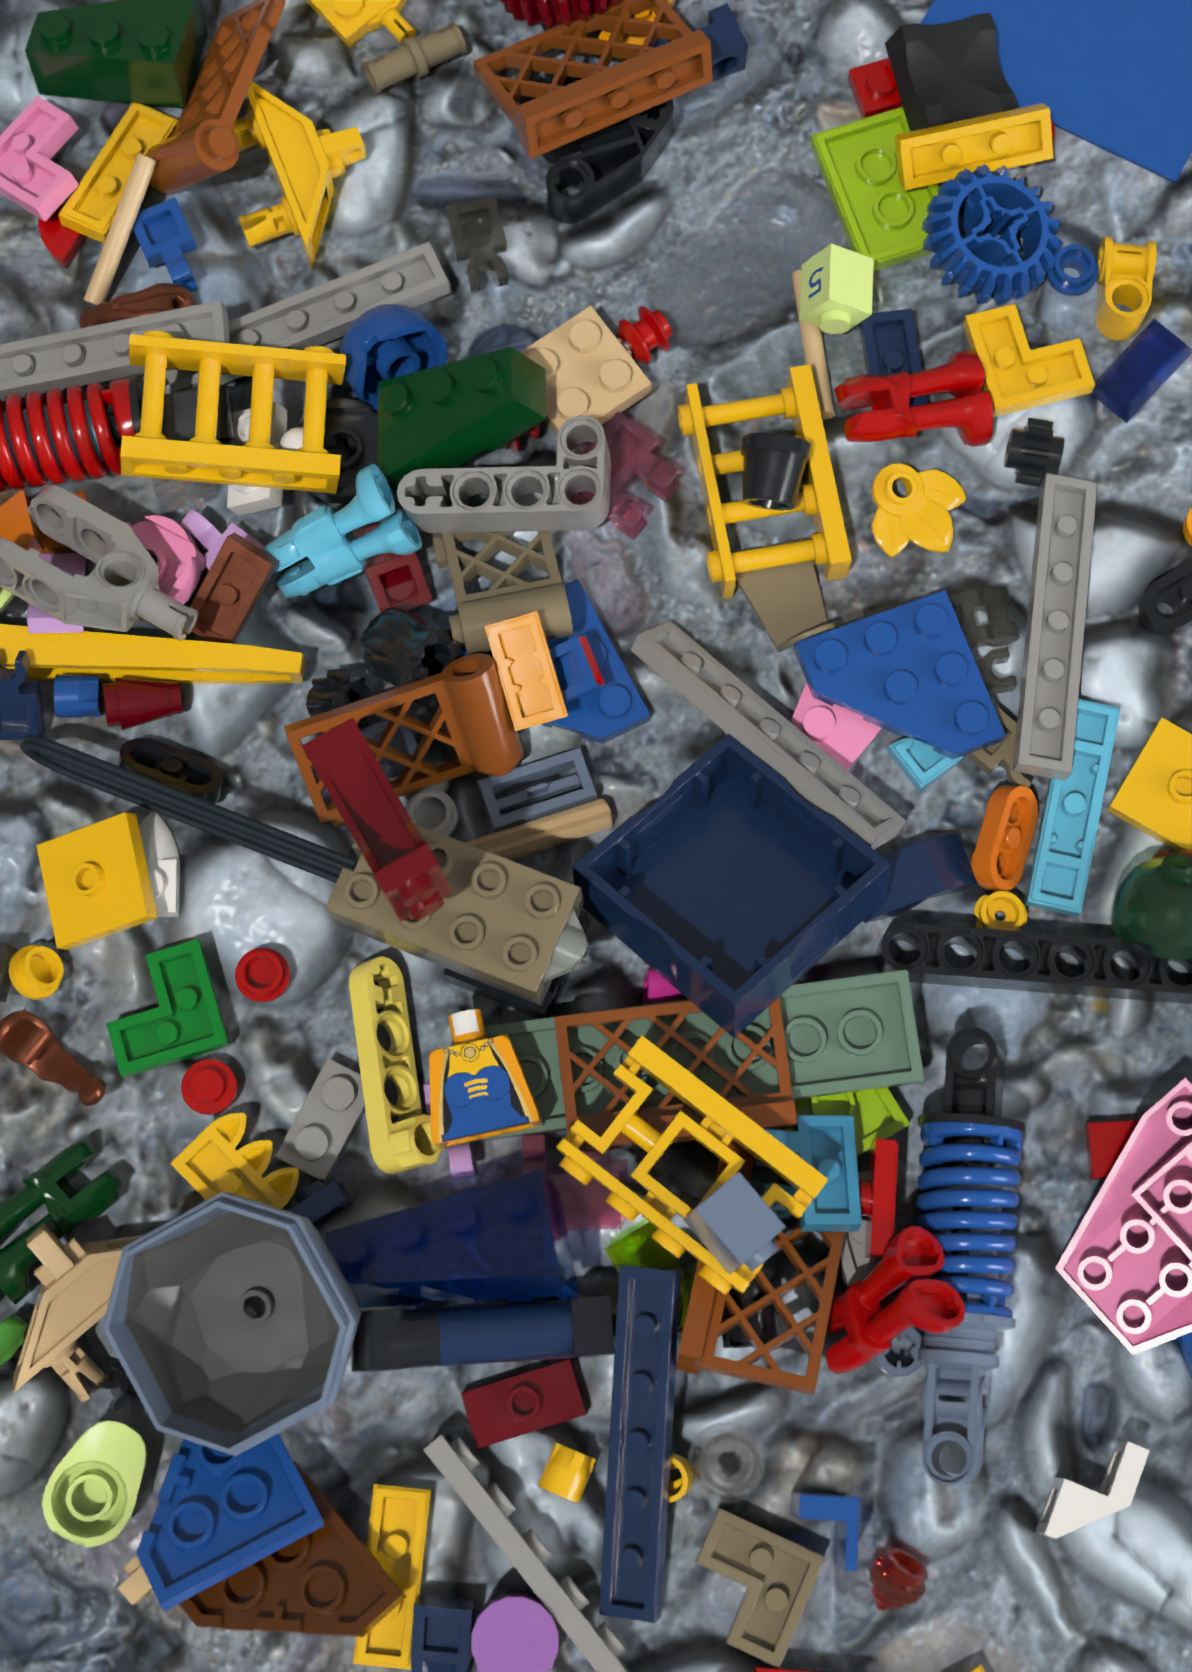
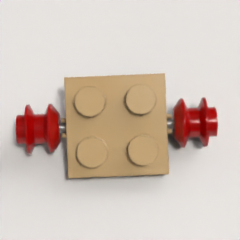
M590 305L520 352L546 369L545 421L557 437L561 426L572 417L580 415L589 416L597 420L602 426L652 392V383L634 360L648 365L651 363V349L658 347L664 352L670 350L668 338L672 336V330L665 317L658 310L655 309L650 312L646 307L640 306L638 308L639 320L632 324L626 319L619 320V338L617 339ZM539 423L499 448L503 449L509 446L514 452H518L520 450L518 438L524 434L533 439L539 438Z

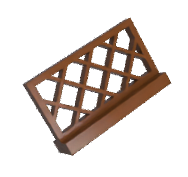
M620 0V3L615 6H606L605 14L589 16L587 22L577 20L571 22L569 26L563 23L473 61L475 74L519 132L521 147L530 159L713 82L710 40L701 29L692 32L666 0ZM651 8L656 13L654 21L631 18L632 15ZM598 29L612 31L608 40L587 38L586 35ZM623 33L646 36L642 46L620 42ZM658 38L673 40L657 48L654 47ZM552 48L566 50L562 60L542 57L541 53ZM578 52L601 55L597 65L575 62ZM612 57L628 59L619 64L608 67L612 60ZM507 67L521 69L516 79L496 76L494 73ZM533 71L555 74L551 84L529 81ZM567 76L582 78L581 80L563 86ZM521 95L535 97L531 101L519 106L517 105Z
M779 997L768 1007L771 1028L758 1045L741 1032L735 1037L752 1052L733 1076L707 1057L711 1049L726 1032L723 1028L720 1027L702 1051H699L675 1032L688 1014H705L691 1001L555 1016L567 1134L575 1122L579 1120L601 1137L621 1112H612L620 1101L627 1104L631 1099L626 1095L629 1090L626 1085H623L619 1090L594 1069L614 1044L628 1055L632 1048L619 1038L632 1021L645 1019L664 1032L655 1046L661 1050L669 1038L673 1039L696 1057L687 1070L693 1074L702 1062L727 1082L719 1093L721 1097L725 1098L733 1087L742 1093L745 1097L728 1098L725 1100L761 1128L775 1130L795 1128L797 1117L795 1102L792 1097ZM678 1016L670 1027L658 1019ZM622 1022L614 1033L602 1025ZM592 1026L608 1039L589 1065L570 1051L568 1028ZM771 1038L775 1059L763 1050ZM757 1056L777 1071L779 1093L756 1095L738 1081ZM571 1061L583 1070L574 1083ZM640 1070L636 1076L639 1078L643 1071ZM589 1076L615 1095L601 1114L577 1116L575 1093ZM671 1092L666 1095L658 1107L644 1109L641 1107L636 1115L661 1134L665 1132L680 1111L699 1125L704 1119L686 1104L668 1106L675 1097ZM681 1130L672 1143L695 1139L684 1130ZM621 1132L608 1150L640 1146ZM586 1142L579 1148L583 1153L598 1152Z
M733 1140L727 1146L745 1160V1163L738 1172L742 1174L749 1184L753 1167L772 1171L766 1166H754V1157ZM721 1159L719 1160L715 1181L728 1166ZM782 1179V1181L784 1182L785 1185L791 1186L790 1184H788L786 1181H784V1180ZM801 1227L788 1235H785L783 1231L775 1236L777 1240L775 1245L779 1249L774 1254L783 1249L800 1274L779 1288L774 1289L760 1269L755 1275V1279L766 1296L742 1311L729 1292L726 1295L722 1294L697 1274L704 1265L698 1260L678 1351L676 1370L698 1375L700 1369L814 1395L845 1232H819L830 1248L827 1258L809 1269L792 1246V1243L810 1232H801ZM825 1270L823 1286L821 1288L815 1276ZM806 1282L819 1301V1307L816 1313L797 1323L781 1297ZM773 1304L789 1327V1330L764 1345L747 1319L768 1305ZM724 1305H726L732 1317L721 1323ZM736 1325L740 1326L755 1348L754 1352L739 1361L714 1356L718 1337ZM815 1325L811 1343L804 1331ZM795 1337L809 1357L806 1375L802 1376L781 1371L770 1355V1352ZM762 1359L767 1368L753 1365V1363Z

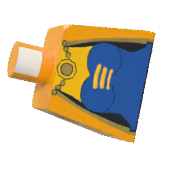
M480 1009L465 1010L449 1015L448 1021L453 1046L429 1053L431 1137L433 1145L440 1149L544 1126L542 1115L509 1036L501 1035L487 1039Z

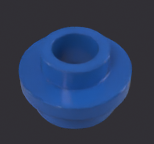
M1071 244L1059 248L1054 254L1056 258L1055 265L1046 274L1049 284L1057 292L1067 296H1078L1086 293L1093 287L1098 277L1099 268L1094 255L1088 248L1082 245ZM1074 268L1080 276L1070 277L1063 272V269Z

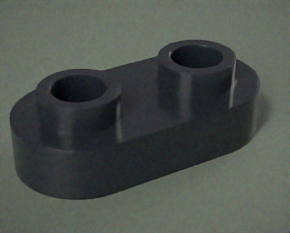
M1192 559L1154 581L1142 595L1138 611L1141 621L1149 630L1161 635H1171L1192 624ZM1165 603L1169 605L1173 610V615L1169 617L1161 615L1157 610V604Z
M136 738L122 745L118 759L119 767L214 804L218 802L223 784V773L214 763L150 738Z

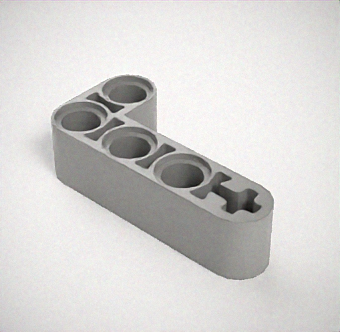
M580 415L570 418L559 429L556 466L418 469L409 472L402 478L398 484L397 497L408 519L417 527L418 531L425 533L594 529L604 522L610 508V451L601 424L592 417ZM592 442L596 444L595 448L587 454L579 455L572 452L580 443ZM589 491L595 494L593 499L587 504L576 505L571 503L572 498L579 492ZM536 492L542 494L539 501L533 505L522 506L518 504L519 500L527 493ZM483 493L489 495L486 502L480 506H466L467 501L475 494Z

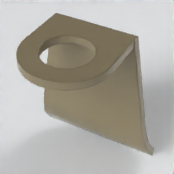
M804 538L792 539V540H787V541H783V542H780V543H776V544H773V545H770V546L780 545V544H786V543H792V542H798V541H804L805 539H804ZM813 561L735 574L737 584L743 591L778 652L794 647L798 641L837 628L836 622L828 623Z

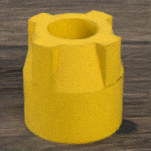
M554 1442L537 1486L568 1500L580 1503L596 1459Z

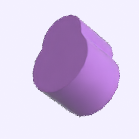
M507 1593L493 1599L478 1616L471 1634V1652L477 1665V1672H549L559 1651L560 1628L556 1619L541 1600L528 1593Z

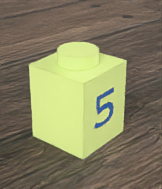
M831 243L801 265L799 320L818 326L825 333L842 335L872 315L874 259Z

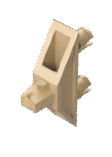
M43 1224L26 1238L28 1241L27 1246L42 1262V1265L34 1271L35 1276L41 1282V1286L13 1375V1394L40 1370L50 1366L74 1391L81 1402L90 1399L88 1387L78 1372H81L96 1385L103 1380H109L108 1374L98 1367L77 1341L82 1334L106 1315L123 1247L144 1235L89 1242L83 1246L73 1238L66 1245H63L47 1226Z

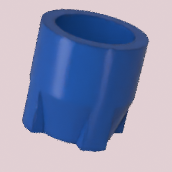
M56 675L54 682V709L56 717H101L102 682L100 677Z

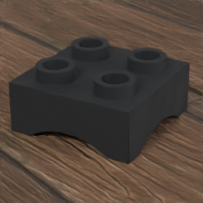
M991 12L976 14L942 24L924 25L914 23L901 25L884 43L910 132L1018 108L1014 92L1007 84L999 64L995 41V26Z

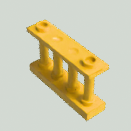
M147 331L142 335L130 334L129 365L145 366L140 432L136 433L134 437L122 436L121 475L336 494L340 476L341 455L329 454L324 449L327 384L342 385L346 366V354H336L333 350L322 346H310L303 350L179 339L163 331ZM166 369L199 372L195 435L189 441L167 440L162 435ZM220 374L253 377L249 442L243 444V446L223 445L216 439ZM274 379L306 382L302 447L298 448L297 451L275 449L270 444Z
M811 365L790 367L787 386L780 388L779 394L702 407L697 383L686 385L685 404L677 405L679 427L682 437L691 435L713 551L706 552L707 569L710 582H720L723 599L734 596L736 573L813 561L814 565L823 564L826 581L847 578L852 559ZM783 415L784 419L792 418L796 434L793 437L806 440L811 444L809 462L805 464L803 472L806 484L800 485L795 509H761L743 503V500L721 504L715 476L743 471V456L741 455V450L711 455L706 427ZM802 511L804 516H813L816 533L810 534V540L730 552L725 524Z

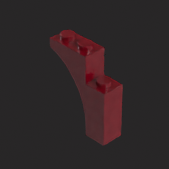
M351 718L302 745L399 920L403 921L410 916L413 920H420L439 910L445 903L443 898L451 894L452 890L429 846L407 813L354 719Z

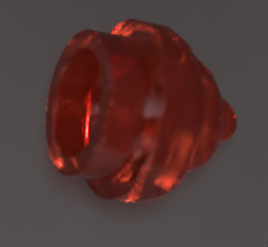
M890 1548L885 1555L877 1556L869 1569V1579L873 1585L872 1595L876 1600V1607L880 1611H886L891 1608L899 1609L907 1605L916 1604L926 1591L924 1582L928 1578L927 1570L920 1561L906 1551Z

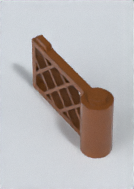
M255 0L221 19L189 94L186 107L182 110L171 138L150 147L145 156L157 161L149 182L155 190L163 194H175L228 170L237 162L240 148L238 138L232 127L271 34L278 24L286 0Z
M484 653L460 657L449 663L442 673L284 726L287 739L319 821L324 823L331 820L334 828L344 825L345 822L333 801L325 803L321 792L324 784L319 775L315 777L312 769L313 765L302 747L301 738L321 731L326 733L351 718L354 719L356 724L359 723L361 718L372 714L390 720L378 742L365 736L364 738L378 763L383 756L406 765L400 778L390 782L398 797L474 771L487 774L488 776H504L512 772L524 756V749L518 731L514 729L494 659ZM436 693L440 706L430 724L406 715L413 700ZM444 720L449 732L440 729ZM399 725L424 734L412 756L388 746ZM433 739L453 746L458 756V759L438 766L422 760Z

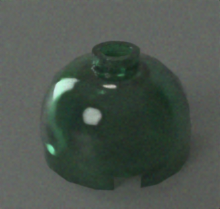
M1178 854L1152 858L1134 866L1124 876L1115 895L1110 916L1112 929L1123 942L1133 947L1135 939L1151 945L1150 955L1160 958L1179 960L1192 958V859Z

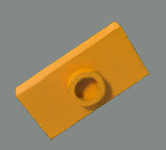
M538 610L485 625L484 628L515 731L567 717L568 711Z

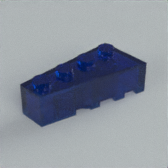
M541 1169L326 1232L327 1247L353 1292L359 1308L426 1305L428 1301L452 1300L455 1304L477 1303V1299L507 1298L510 1302L533 1301V1297L557 1296L560 1300L580 1299L561 1195Z

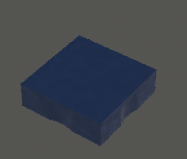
M727 734L675 778L667 791L654 804L639 814L628 818L574 864L572 871L573 885L580 887L584 899L583 909L729 1035L735 1038L887 899L891 863L834 817L825 814L804 801L791 788L784 777L730 734Z

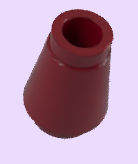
M115 678V683L102 684L107 727L121 726V731L170 717L172 714L182 713L179 682L168 683V681Z

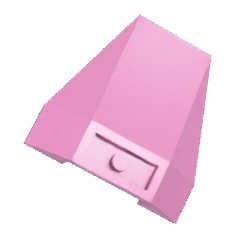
M1186 1077L1142 1115L1055 1267L1060 1275L1132 1355L1192 1332V1082Z

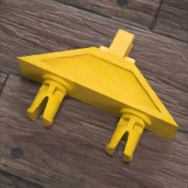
M251 82L245 96L249 110H247L248 116L236 120L232 129L238 138L240 152L258 145L260 150L265 149L283 197H280L282 203L244 216L240 215L238 218L249 248L287 233H293L294 237L299 236L310 267L313 270L334 193L333 179L345 173L346 166L366 158L365 145L357 127L331 133L330 129L316 131L312 120L254 82Z

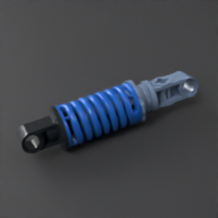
M976 1027L959 1030L950 1038L947 1044L943 1112L918 1116V1126L921 1128V1141L929 1148L922 1151L919 1155V1165L925 1172L918 1176L917 1184L918 1188L924 1193L917 1197L916 1208L923 1215L917 1217L915 1226L929 1231L938 1240L943 1248L945 1258L942 1268L925 1279H937L948 1283L958 1292L965 1307L964 1320L953 1330L940 1334H933L924 1330L923 1342L925 1346H923V1349H918V1361L928 1365L923 1389L924 1435L922 1464L925 1472L932 1480L942 1485L955 1486L966 1485L972 1482L981 1472L983 1466L984 1428L987 1422L989 1407V1382L987 1374L988 1370L999 1368V1356L995 1355L994 1352L996 1344L994 1338H996V1332L1014 1329L1016 1325V1319L1013 1318L1012 1310L1005 1306V1298H1009L1014 1294V1286L1009 1281L998 1280V1273L1011 1274L1015 1270L1014 1259L999 1256V1251H1014L1017 1240L1012 1235L1000 1234V1229L1013 1230L1018 1225V1218L1015 1214L1001 1211L1002 1208H1015L1019 1204L1018 1194L1014 1191L1003 1190V1186L1014 1187L1018 1185L1020 1174L1014 1169L995 1168V1164L1004 1166L1019 1165L1021 1162L1022 1135L1026 1134V1124L1024 1122L1002 1116L1004 1052L990 1034ZM975 1044L987 1045L989 1048V1058L986 1064L976 1070L965 1069L963 1066L965 1051ZM947 1396L967 1398V1402L946 1401L945 1398ZM953 1441L960 1444L966 1453L965 1467L955 1476L947 1474L942 1469L939 1461L942 1448Z

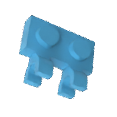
M797 1115V1124L794 1131L764 1129L829 1179L801 1215V1232H858L862 1225L853 1116ZM754 1157V1166H765ZM772 1184L762 1185V1195H759L761 1198ZM776 1184L790 1196H793L797 1191L792 1186ZM776 1202L770 1207L779 1219L793 1216Z

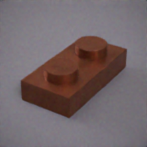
M235 532L227 536L190 607L198 611L197 621L191 632L207 642L235 644L279 560Z

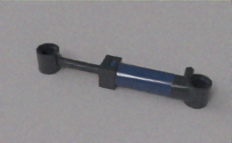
M761 1286L747 1287L743 1293H739L734 1288L728 1291L741 1311L766 1296ZM611 1295L576 1297L552 1301L361 1311L351 1350L352 1372L610 1356L614 1354L617 1314H612ZM773 1304L768 1305L747 1319L764 1345L778 1337L777 1312ZM724 1305L721 1323L732 1317L726 1305ZM679 1310L678 1333H683L687 1310ZM739 1325L721 1335L723 1338V1348L753 1347Z

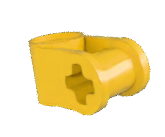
M1103 236L1097 258L1099 272L1096 279L1098 286L1095 322L1100 333L1108 339L1115 341L1127 340L1133 337L1140 329L1152 299V281L1157 256L1156 241L1147 240L1144 245L1114 242L1111 236ZM1114 304L1125 305L1132 312L1121 311Z

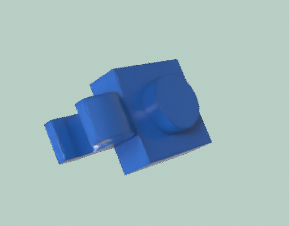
M176 197L139 211L133 229L149 267L152 268L165 263L173 284H179L190 292L198 290L184 257V254L196 250L197 246Z

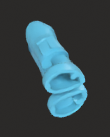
M375 464L368 465L357 473L355 481L356 495L345 507L339 511L329 505H323L306 516L299 518L292 525V529L271 541L262 549L279 560L273 573L279 572L298 562L283 572L276 581V585L285 598L305 596L323 585H335L365 571L366 559L385 553L402 556L411 555L422 548V541L417 527L408 519L402 507L395 510V501L391 487L382 471ZM381 520L376 528L358 538L352 534H347L359 527Z

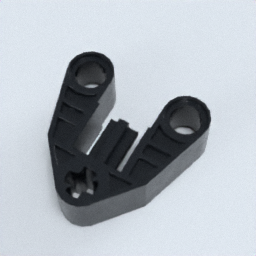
M533 71L529 81L551 84L555 74ZM567 76L563 86L581 80L582 78ZM521 95L517 105L519 106L531 101L535 97ZM673 99L577 139V146L581 153L563 158L553 163L548 169L546 175L547 208L551 216L561 223H578L640 184L670 142L673 132ZM572 187L580 192L567 196L561 194L559 190Z

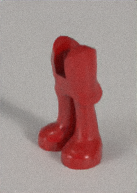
M971 350L956 352L949 356L947 364L911 374L906 371L883 376L862 374L854 378H847L844 383L834 389L839 408L843 410L872 408V411L859 413L844 422L843 427L848 442H876L896 438H914L919 431L937 428H957L958 435L964 445L973 447L987 445L992 437V398L988 390L980 391L985 381V371L981 360ZM950 393L955 397L923 405H909L910 398Z
M916 1226L903 1229L891 1240L885 1249L881 1261L864 1280H858L846 1291L833 1295L826 1335L846 1330L848 1336L825 1351V1358L830 1371L835 1374H844L862 1367L878 1354L892 1347L891 1340L908 1328L915 1326L933 1334H940L953 1330L964 1320V1302L958 1292L946 1282L937 1279H925L940 1270L945 1260L943 1248L929 1231ZM908 1284L898 1297L881 1311L880 1301L899 1287Z

